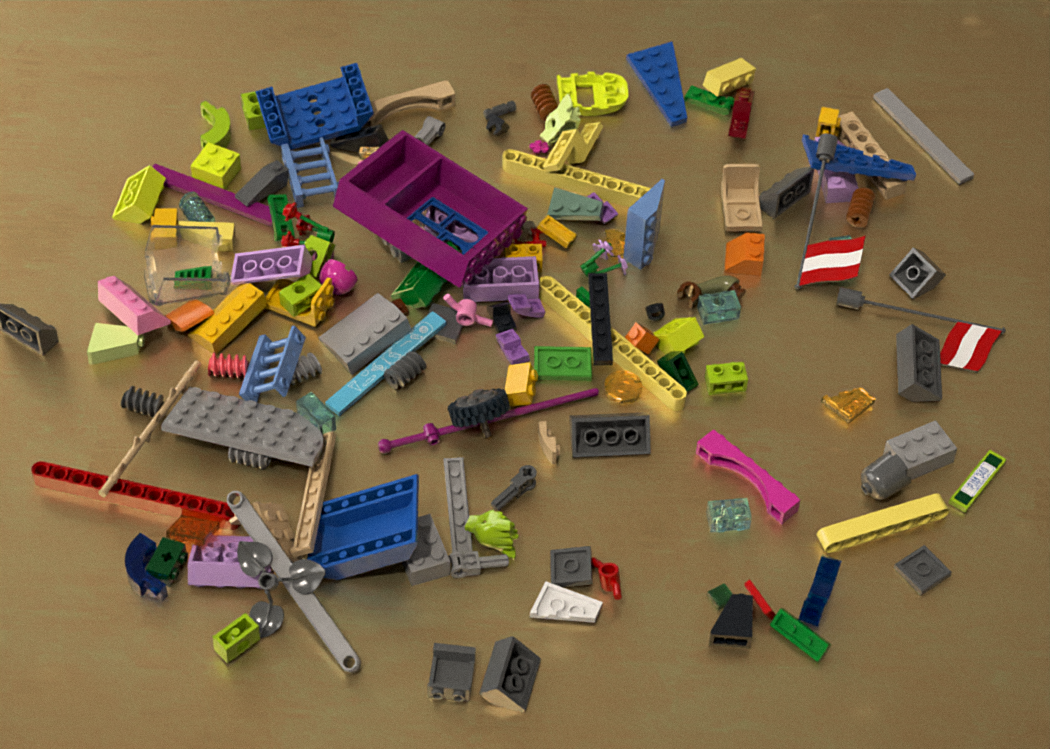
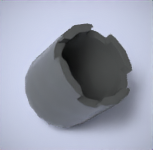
M888 451L862 470L861 489L866 495H870L874 499L884 500L911 484L912 479L907 477L905 471L908 468L897 454L892 456L891 451Z

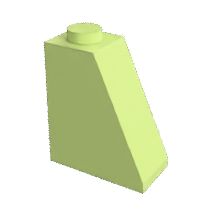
M95 323L87 350L88 362L93 365L138 355L140 347L144 346L145 337L142 334L137 335L128 326Z

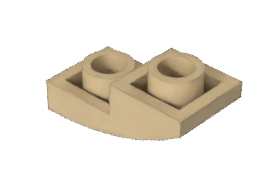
M539 421L538 438L540 446L551 464H556V456H560V445L556 444L555 437H551V430L547 429L546 421Z

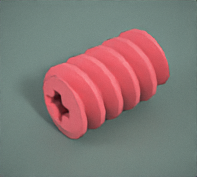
M213 352L209 359L208 376H211L213 372L215 377H218L221 373L223 378L227 374L230 378H233L236 373L238 379H241L242 375L245 378L249 361H247L246 355L243 356L242 360H239L238 354H236L234 359L231 358V354H228L227 358L224 359L223 353L220 354L219 358H216V354Z

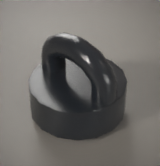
M662 302L646 306L645 308L648 319L651 321H659L665 316ZM660 312L659 316H652L653 313Z

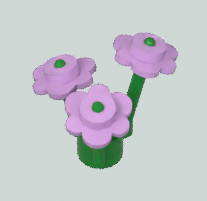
M600 239L598 241L601 245L593 244V250L596 253L580 265L587 278L588 273H606L620 267L623 274L626 275V269L628 268V262L625 258L622 259L620 255H617L619 264L597 271L599 267L595 260L598 257L608 260L607 252L614 256L611 251L613 249L611 243L603 242Z

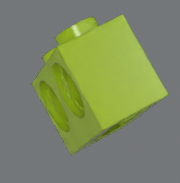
M256 92L241 94L242 108L249 131L266 128Z

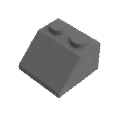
M914 247L889 274L912 299L934 289L946 276L923 251Z

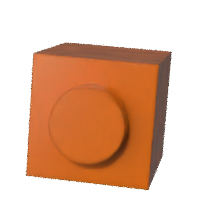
M637 322L625 336L633 346L647 354L651 352L660 340L649 329Z

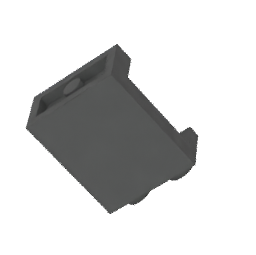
M434 643L427 697L437 700L451 699L457 702L470 701L476 647Z

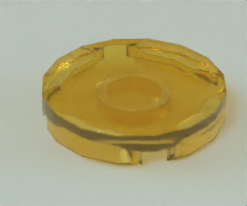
M613 372L606 377L604 382L605 395L614 403H633L642 393V382L632 372Z

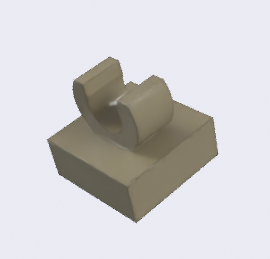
M526 220L521 228L523 232L517 239L518 241H525L527 236L533 234L531 228H536L533 221Z

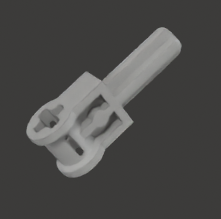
M456 551L448 556L452 565L451 575L454 578L480 575L482 568L509 565V558L506 554L479 557L478 551Z

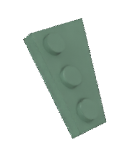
M554 187L547 215L555 220L601 221L604 204L602 201Z

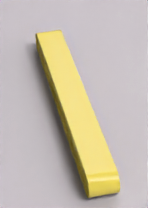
M513 149L503 152L502 168L507 173L584 195H590L595 192L600 199L631 207L651 189L563 164L559 171L546 172L543 168L547 160L545 158Z

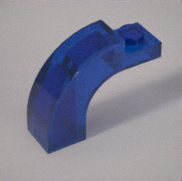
M139 533L131 541L125 554L128 582L140 597L147 592L152 598H158L163 602L168 596L166 584L145 570L157 549L156 542Z
M822 554L812 586L804 600L798 620L819 626L832 595L842 563L841 560Z

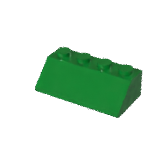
M452 241L445 242L447 245L451 246L452 248L460 252L452 243ZM417 262L390 296L394 300L401 298L405 305L414 309L425 308L431 304L433 296L441 291V286L448 280L420 262Z

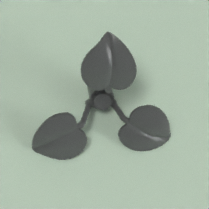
M239 541L237 556L242 571L251 577L258 576L262 571L258 584L262 589H265L269 603L260 601L253 605L249 617L259 626L260 638H264L276 632L284 620L283 609L280 606L273 605L270 591L275 590L279 582L292 581V587L296 592L300 594L312 593L320 585L325 575V569L317 562L301 559L290 565L289 572L292 577L278 578L274 574L266 573L264 568L272 560L271 551L268 546L260 542Z

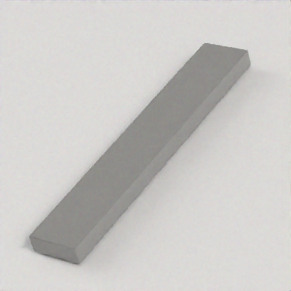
M463 457L444 458L452 553L456 551L472 552L471 532L466 531L464 528L469 519Z

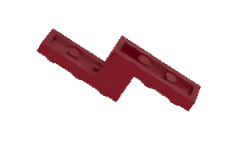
M741 87V89H737L728 136L746 139L755 92L751 91L750 88Z

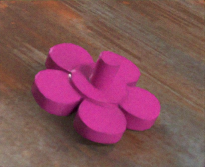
M535 140V143L529 145V148L535 153H546L549 151V145L546 142L542 143L541 140Z

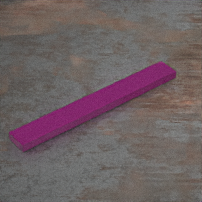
M156 163L152 166L166 178L163 184L165 187L273 227L269 206L256 202L247 207L235 198V193Z

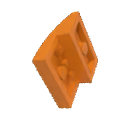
M192 299L165 316L171 321L176 331L184 332L213 315L214 312L203 302Z

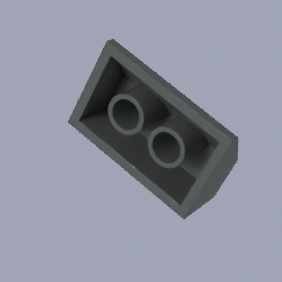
M809 166L795 169L793 172L786 174L779 182H775L767 191H763L759 196L760 209L775 219L808 195L811 191L814 168Z
M0 304V331L42 356L59 342L57 330L52 325H47L39 317L32 316L25 309L19 308L14 304Z
M514 636L495 641L479 694L495 706L520 712L526 711L541 658Z

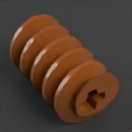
M540 84L532 90L531 99L539 118L546 122L548 115L558 107L557 101L550 86L547 84Z
M858 188L853 192L846 214V220L850 225L856 228L867 226L875 200V194L872 190Z

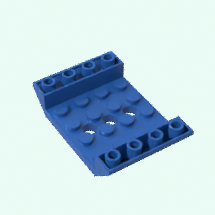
M353 63L340 67L342 73L340 78L277 96L274 94L273 87L255 91L270 143L278 146L288 144L289 149L293 150L320 142L319 138L322 137L324 140L359 131L374 112L358 64ZM319 124H325L322 127H317Z

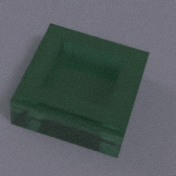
M725 583L707 592L708 598L718 610L725 607L733 594Z

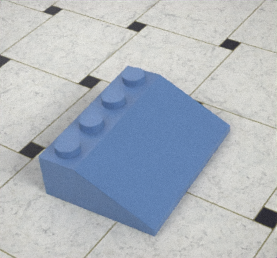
M661 179L628 209L623 258L640 270L645 265H649L653 259L660 231L664 179Z

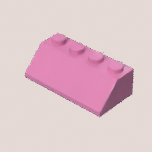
M109 276L98 281V300L137 335L171 324V321L139 292L116 276Z

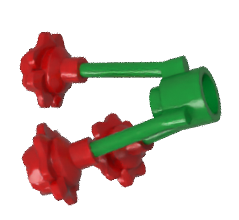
M296 202L288 203L285 206L282 215L286 217L285 221L287 222L289 219H298L296 228L300 236L306 235L308 231L317 232L316 237L331 243L333 242L335 237L334 230H330L328 227L312 221L310 215L303 216L302 213L297 211ZM288 231L287 235L282 236L281 239L282 248L305 244V241L294 239L291 231Z

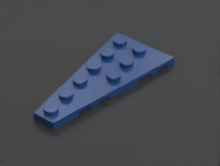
M673 41L627 54L626 60L669 125L674 127L687 123V113Z

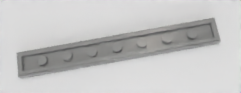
M888 88L874 94L873 99L959 185L973 179L974 173Z

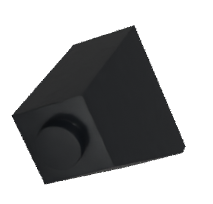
M743 593L731 595L711 629L709 646L751 647L753 595Z

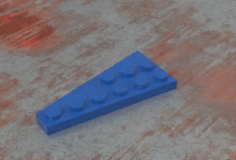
M803 134L802 143L810 166L815 170H821L822 162L816 157L819 140H811L808 135ZM837 144L834 160L826 163L824 170H831L832 172H848L853 175L864 174L869 177L880 176L886 179L896 178L902 181H914L916 177L913 165L892 159L884 161L875 154H873V157L863 155L864 151Z

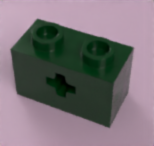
M162 537L146 567L148 581L171 587L173 581H176L179 577L182 564H185L188 559L185 543Z

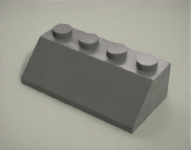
M911 324L896 334L898 394L912 402L942 400L939 339Z
M647 412L569 415L572 457L651 454L650 415Z

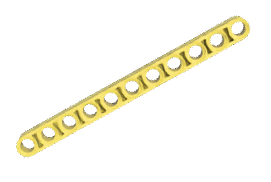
M541 277L539 279L540 299L592 342L590 308L553 277ZM611 327L613 361L671 410H683L687 395L685 388Z

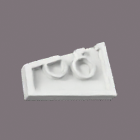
M545 581L530 611V618L595 623L603 602Z

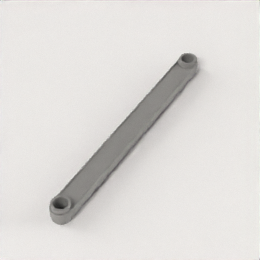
M240 491L230 492L227 496L228 506L252 540L268 546L272 555L270 566L280 578L292 577L289 572L292 561L247 497ZM240 496V502L234 505V499ZM283 581L284 586L340 666L346 672H357L361 667L359 656L314 592L300 594L293 589L292 581ZM354 658V666L348 668L347 663L349 659Z

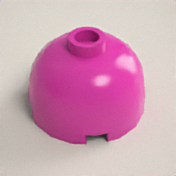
M330 259L320 271L319 279L321 285L327 277L332 278L333 294L345 295L352 290L358 278L353 270L348 271L345 269V264Z

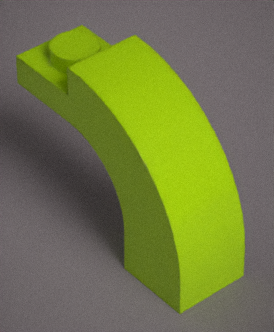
M204 101L200 104L201 116L213 128L200 136L201 149L203 150L208 142L226 149L231 140L229 114L223 107L216 109L214 105Z

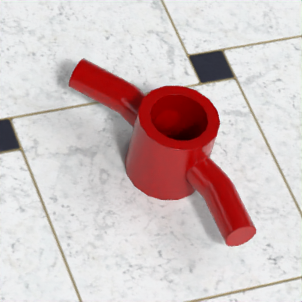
M593 557L592 565L599 569L601 588L605 591H613L614 599L620 600L622 593L618 566L614 563H603Z

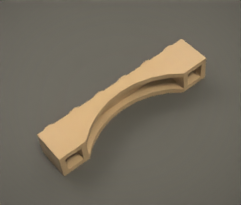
M448 80L372 101L370 103L374 114L362 128L378 125L390 115L407 109L427 108L443 110L455 106V92Z

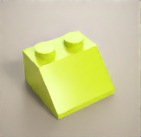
M695 317L675 318L653 332L660 339L655 346L665 355L673 351H683L685 353L687 348L698 345L699 340L705 337Z

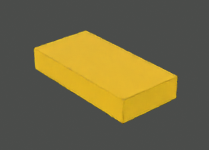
M549 215L537 227V229L565 248L577 237V234Z

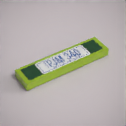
M989 450L950 498L949 504L966 513L1004 466L1007 459Z

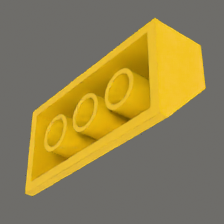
M250 283L239 284L213 310L214 314L202 320L188 334V337L212 354L215 352L217 355L267 306L264 293Z

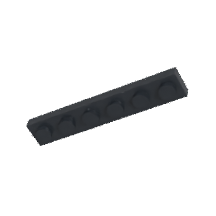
M588 273L593 366L613 365L607 273Z

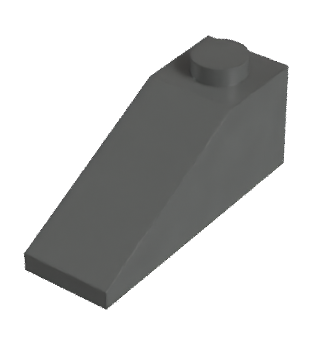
M277 160L264 166L235 194V198L248 207L287 186L289 169Z

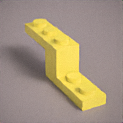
M600 122L586 124L581 134L577 129L563 131L543 165L546 172L559 171L566 159L569 164L584 162L603 128Z

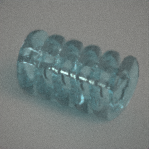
M188 192L181 198L179 208L189 221L215 222V217L196 192Z

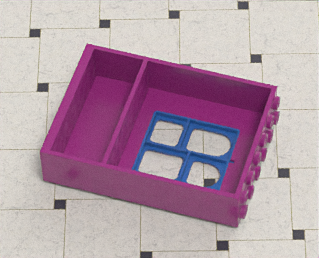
M404 130L396 134L339 180L333 203L335 209L459 288L465 283L468 284L475 274L478 275L485 265L488 266L495 256L498 257L505 247L508 248L514 239H518L523 232L521 228L527 220L526 213L528 210L524 205ZM433 205L448 214V217L437 224L421 213ZM419 220L439 233V235L435 237L411 221ZM453 221H459L478 235V240L471 243L465 242L445 228ZM443 241H452L460 247L462 253L458 252L457 250L447 245Z

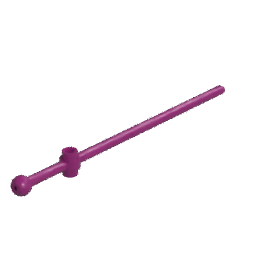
M593 388L507 411L498 418L494 417L493 420H487V422L492 423L593 397L599 394V390ZM428 423L423 426V433L392 441L388 439L379 440L378 449L380 453L387 454L392 448L423 440L427 441L430 446H433L440 442L439 437L442 435L480 426V423L477 425L471 424L467 427L450 425L438 429L433 423Z

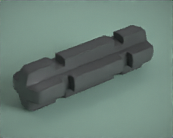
M512 100L506 102L507 104L503 103L492 107V109H485L483 115L487 119L491 113L500 116L508 113V111H515L516 103Z

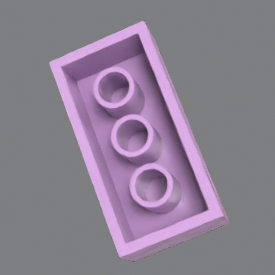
M536 256L493 258L488 266L485 265L478 275L475 274L468 284L465 283L463 285L464 299L474 302L508 300V295L525 294L527 299H538L539 279Z

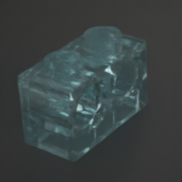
M747 498L708 501L706 515L710 532L721 533L731 530L742 531L750 529L752 516Z

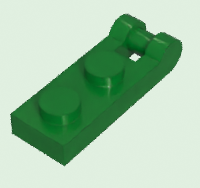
M692 85L684 97L685 102L722 115L730 113L735 100L731 96L717 97L712 92Z
M287 194L269 195L268 204L275 241H281L282 236L287 235L288 231H291L295 239L292 219H289L287 222L285 221L286 217L282 215L283 209L288 204Z

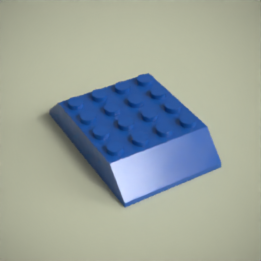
M411 475L323 502L314 551L309 553L307 560L317 562L325 569L323 578L339 580L410 559L418 544L419 475Z

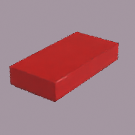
M749 579L744 583V586L753 595L754 600L764 614L772 621L776 616L775 612Z

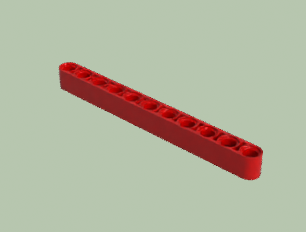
M44 461L34 463L31 468L34 484L41 488L227 530H236L241 526L230 524L229 520L235 516L227 502L120 478L106 497H102L99 495V491L108 480L106 475Z

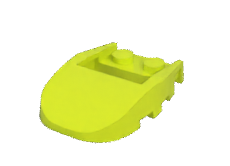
M588 72L587 75H578V73H572L570 78H561V75H557L559 104L569 94L573 108L579 107L581 116H597L616 112L625 105L628 99L627 82L618 74L604 72L603 75H595V72ZM576 87H592L594 105L582 107V104H578Z

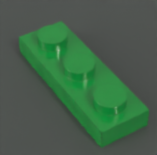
M784 608L779 609L770 623L772 628L817 662H821L832 645Z

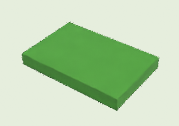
M534 346V370L538 373V380L591 381V347Z

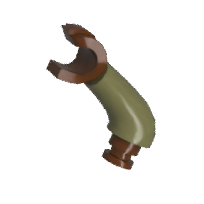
M725 275L699 284L690 281L685 282L678 289L676 297H692L689 302V307L692 309L697 304L699 297L730 294L735 296L736 300H740L746 293V290L744 288L741 289L738 278Z

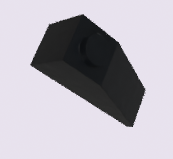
M379 124L332 139L330 146L370 155L388 142L389 139L382 125Z

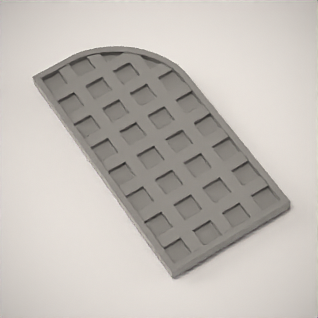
M198 387L188 388L163 421L161 431L313 467L323 449V436L320 429L311 420L293 410L281 409L273 405H264L252 400L245 401L235 396H226L218 392L201 390Z

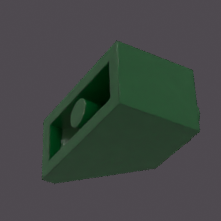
M683 351L669 352L657 360L659 367L684 387L686 392L699 385Z

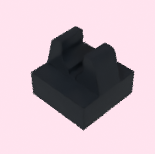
M493 113L487 118L489 121L486 129L491 132L493 128H496L494 131L496 136H499L504 131L507 132L510 128L504 120Z

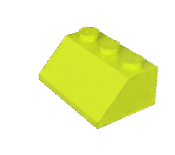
M150 165L129 177L112 218L118 221L137 224L150 220L151 216L154 215V207L159 202V194L164 189L163 184L166 178Z

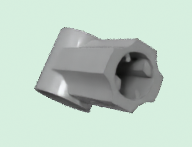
M428 116L423 123V128L415 138L429 146L436 136H442L446 124Z

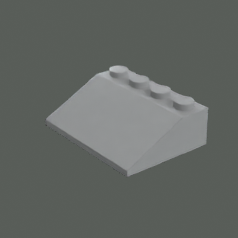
M377 293L318 338L346 370L353 375L412 329L407 317L394 304Z

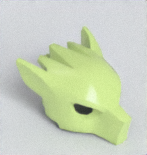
M569 94L562 99L559 106L546 119L545 130L540 134V138L548 145L557 142L563 131L577 129L581 122V119L578 118L581 115L579 107L573 108Z

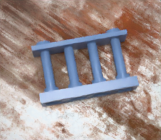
M323 137L319 138L320 147L293 152V150L289 149L288 144L281 145L283 163L289 169L288 180L294 201L297 203V208L304 207L303 199H306L308 196L333 192L334 197L336 195L339 182H336L329 159V146L325 144ZM319 154L323 158V160L301 164L293 162L296 158ZM325 167L327 171L326 173L297 176L299 171ZM328 179L331 184L306 190L301 188L302 184Z
M295 325L291 327L288 338L272 342L266 334L259 336L239 395L245 401L252 400L257 403L260 393L274 389L282 397L287 395L306 339ZM284 347L283 352L274 354L275 349ZM280 361L278 367L269 369L271 363ZM274 376L273 382L264 384L265 378Z

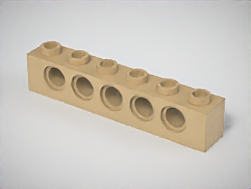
M853 112L838 116L841 118V122L836 130H839L838 138L842 144L864 151L863 155L873 157V154H875L884 161L890 160L887 153L881 149L878 142L870 135L869 130L863 126L860 119ZM880 176L869 177L886 200L905 193L907 181L896 178L886 179Z

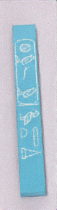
M432 311L415 325L411 331L396 341L325 402V406L338 416L342 415L385 378L384 372L386 369H389L396 361L406 356L408 352L417 351L445 327L446 320Z

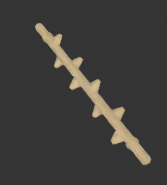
M195 360L188 371L183 374V378L175 389L173 387L170 388L167 400L139 437H134L133 446L112 475L108 476V480L99 491L100 496L106 497L114 484H117L119 477L143 444L150 442L151 433L181 393L185 394L186 385L193 379L194 374L201 366L200 361Z

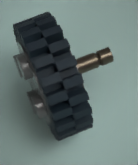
M501 388L491 390L477 389L472 392L473 394L459 397L455 402L448 405V412L453 426L467 427L471 424L477 425L480 423L484 438L491 436L487 420H493L494 417L498 418L511 408L506 391Z

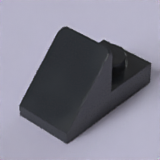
M502 302L487 306V311L491 320H493L497 334L513 329L515 332L517 331L516 324L511 315L510 303Z

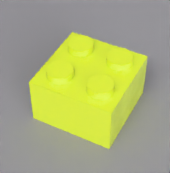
M208 142L191 164V175L195 179L226 190L241 169L240 154Z

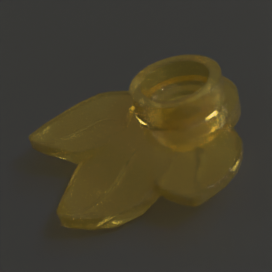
M605 230L607 237L605 241L611 243L613 247L611 251L614 256L611 257L624 255L625 234L619 230Z

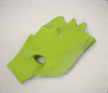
M494 510L487 511L482 515L469 516L464 526L466 531L474 533L475 538L481 545L494 548L504 555L506 554L508 557L515 559L516 554L513 540L518 539L519 535L517 534L518 530L514 529L515 524L503 515L502 512Z

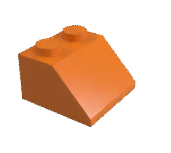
M745 233L727 242L724 273L761 276L764 261L765 234Z

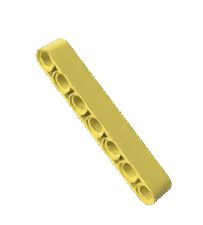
M936 493L824 527L818 531L817 538L826 553H833L943 519L949 514V508L941 495Z

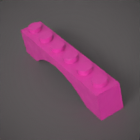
M713 429L697 442L696 454L706 463L735 471L756 486L764 499L767 513L780 524L785 523L798 512L800 499L797 495L786 489L780 481H776L765 469L759 467L752 458L747 457L737 446L727 441L722 434Z

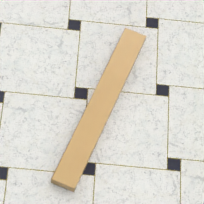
M333 431L322 434V452L313 467H309L292 550L295 557L313 553L336 440V434Z

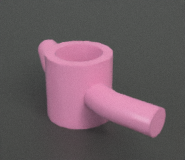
M450 294L444 296V300L450 307L457 311L456 321L459 324L468 326L476 322L488 327L492 326L493 320L476 314L477 304L474 301L463 299L457 303Z

